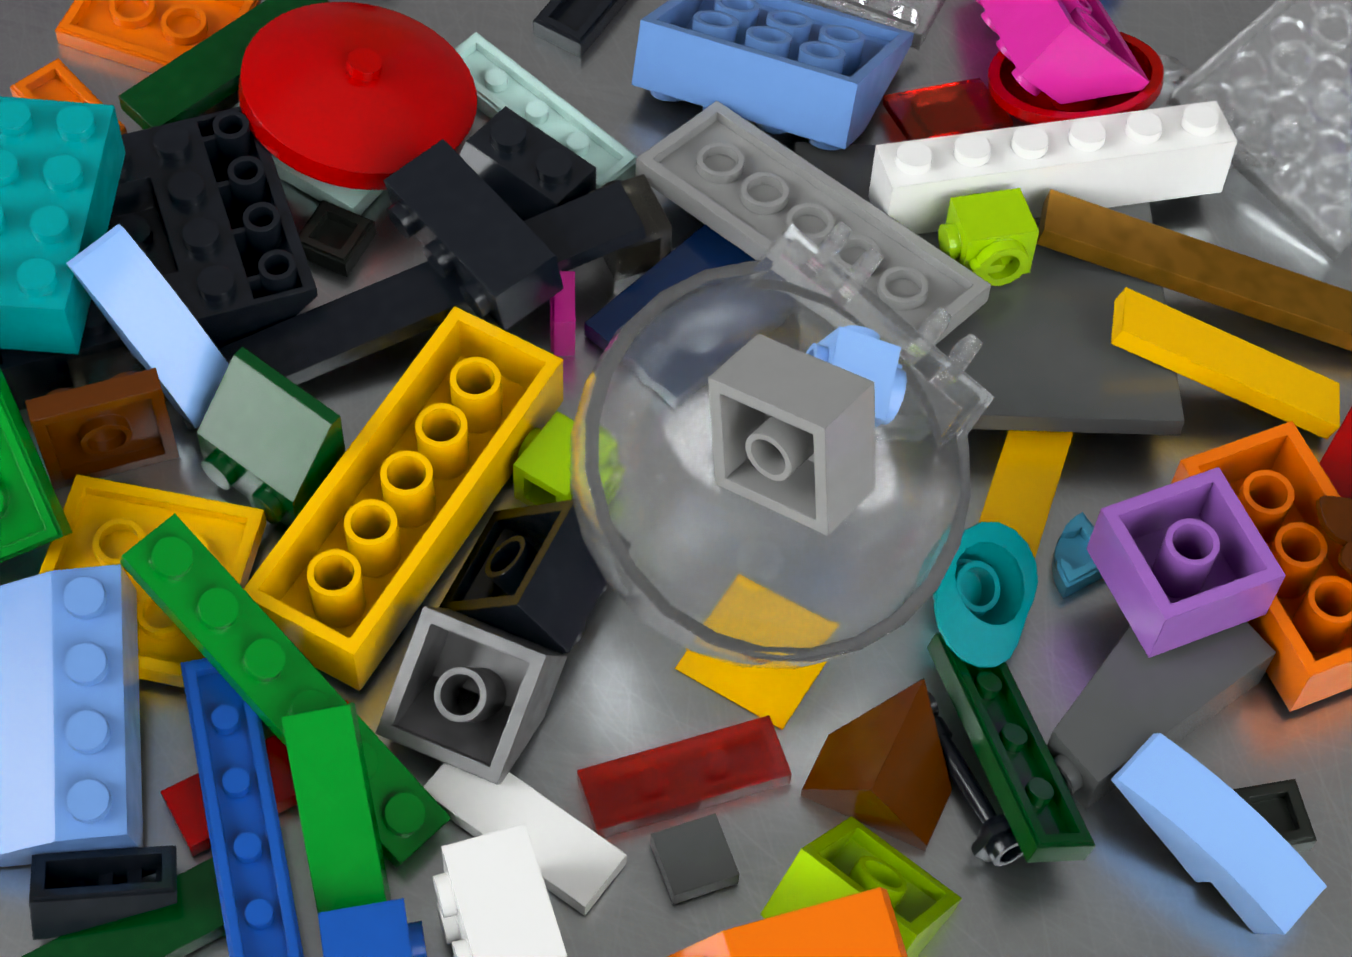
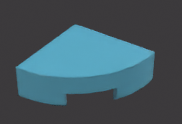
M1083 512L1075 516L1065 526L1053 553L1052 574L1062 598L1103 578L1086 549L1094 526Z

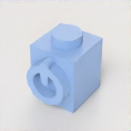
M849 325L839 326L820 342L813 343L806 352L807 354L874 382L875 428L881 424L887 425L895 418L902 404L907 383L906 372L902 369V364L898 363L901 351L900 346L880 340V335L872 329Z

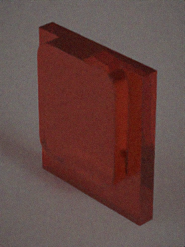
M980 77L883 96L884 108L907 141L1013 127V120L994 101L988 87Z

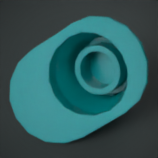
M980 522L964 530L953 544L951 550L937 564L931 582L937 627L947 646L962 661L978 668H993L1010 659L1019 643L1028 612L1035 598L1038 574L1037 564L1028 543L1016 530L1000 522Z

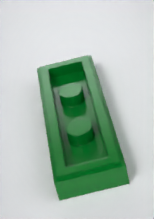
M355 702L282 716L281 720L317 913L390 901L391 894Z

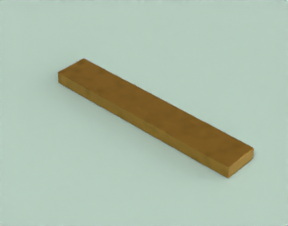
M1050 189L1043 202L1037 244L1352 351V292L1052 189Z

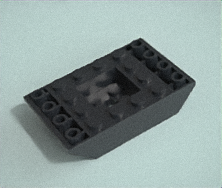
M240 106L122 135L126 154L107 232L117 224H120L128 232L198 321L217 349L297 316L318 296L317 288L273 157L250 130L249 120L242 113ZM92 298L78 355L0 348V368L19 410L27 409L25 400L45 396L55 389H73L108 380L122 372L146 370L133 357Z

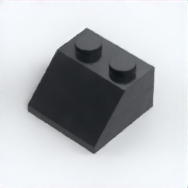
M506 106L465 142L459 154L523 221L596 191L595 166Z
M576 499L494 511L439 608L451 609L560 654H566L583 637L586 630L585 623L600 595L612 583L613 571L625 547Z

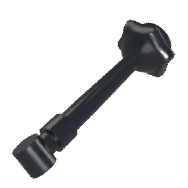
M928 691L947 770L983 823L978 832L977 840L971 846L972 853L975 857L983 859L985 863L992 861L997 867L1010 864L1023 855L1004 814L997 815L965 759L951 739L952 732L943 718L938 716L939 708L937 702Z

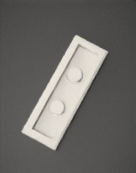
M443 763L423 786L451 817L450 820L473 837L526 823L546 889L584 916L626 865L627 854L510 772L503 782L497 785L447 763Z

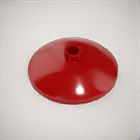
M1119 32L1150 81L1142 91L1059 104L1043 91L1037 96L1026 91L1011 73L1016 68L1014 63L1001 51L993 57L990 63L988 87L992 98L1002 109L1021 122L1032 125L1145 110L1161 93L1164 67L1159 55L1148 44L1131 35Z

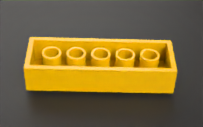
M456 306L452 308L243 588L315 668L361 691L512 475L513 464L518 459L519 449L526 436L535 427L542 429L563 402V359Z

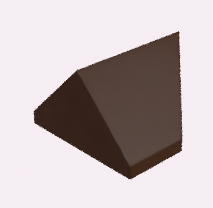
M925 679L919 680L830 733L800 795L847 817L852 816L867 826L923 851H926L952 792Z

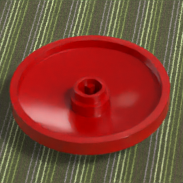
M325 2L299 7L279 15L262 27L250 41L242 59L238 95L241 111L248 118L252 133L280 161L306 176L328 184L351 189L387 190L384 182L387 177L442 139L460 154L472 132L477 111V91L474 79L466 63L458 52L434 30L394 10L355 2Z

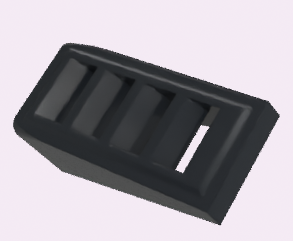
M176 845L32 855L29 908L33 940L67 935L177 903ZM156 874V882H142V877Z

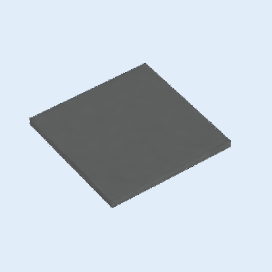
M795 142L794 152L870 203L868 194L876 145L851 144L845 150H824L808 142ZM1149 202L1108 208L1153 224ZM1041 217L1034 218L1038 229ZM938 231L917 234L939 249ZM1036 244L1030 273L1022 274L1011 283L991 286L988 301L910 367L898 360V363L902 364V369L906 372L907 376L904 398L895 418L889 424H881L880 426L1180 435L1185 420L1177 373L1111 344L1114 301L1125 287L1130 288L1166 305L1163 287ZM798 290L800 351L806 353L813 343L820 342L839 326L849 325Z

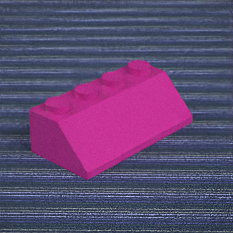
M976 0L985 9L981 14L982 19L1000 37L996 42L998 49L1016 67L1011 72L1013 77L1026 91L1034 96L1043 91L1059 104H1067L1142 91L1150 82L1100 0Z

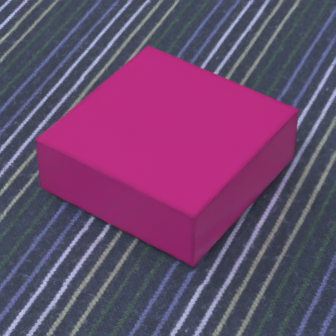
M560 271L564 289L550 298L551 352H554L556 356H575V271Z

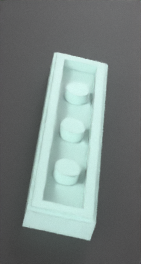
M474 33L454 48L466 63L474 79L477 91V108L490 119L505 106L595 166L596 190L618 181L623 186L635 176L637 156L480 34Z

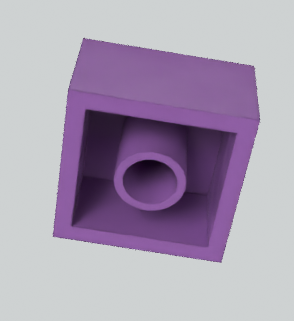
M1219 467L1101 508L1086 548L1149 658L1266 615L1286 576Z

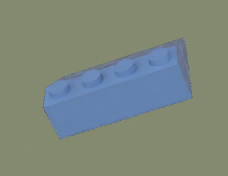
M669 0L640 21L631 85L650 90L651 95L659 100L668 102L683 100L703 106V110L715 101H719L745 120L755 122V126L764 132L773 134L788 132L808 138L811 145L820 149L845 150L868 126L912 45L914 33L801 0Z
M121 564L53 570L0 585V867L29 865L32 862V855L144 847L137 590Z

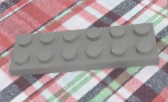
M715 101L636 158L635 176L848 325L872 329L880 335V340L900 346L899 361L908 367L988 301L991 288L990 283L719 101Z

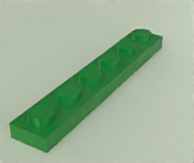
M175 513L121 556L120 564L285 746L282 716L347 704ZM357 714L384 856L397 869L442 828L451 817Z

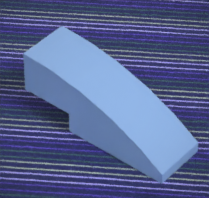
M117 224L66 264L133 357L146 370L156 368L162 392L174 409L197 429L229 364L157 268L120 224Z
M1153 733L1111 779L1194 881L1211 882L1253 934L1285 935L1327 887L1300 854L1265 818L1219 777L1162 733Z

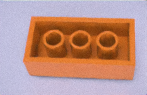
M1293 421L1180 460L1171 484L1217 467L1220 468L1286 575L1266 615L1247 622L1276 651L1266 673L1289 712L1351 689L1352 575L1338 564V555L1343 546L1333 541L1322 529L1316 509V501L1320 497H1340Z

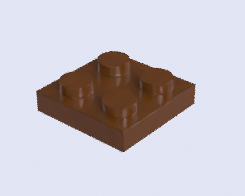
M156 368L140 372H122L108 380L73 389L59 388L50 391L45 396L25 400L30 424L54 490L72 486L76 474L102 478L179 458Z

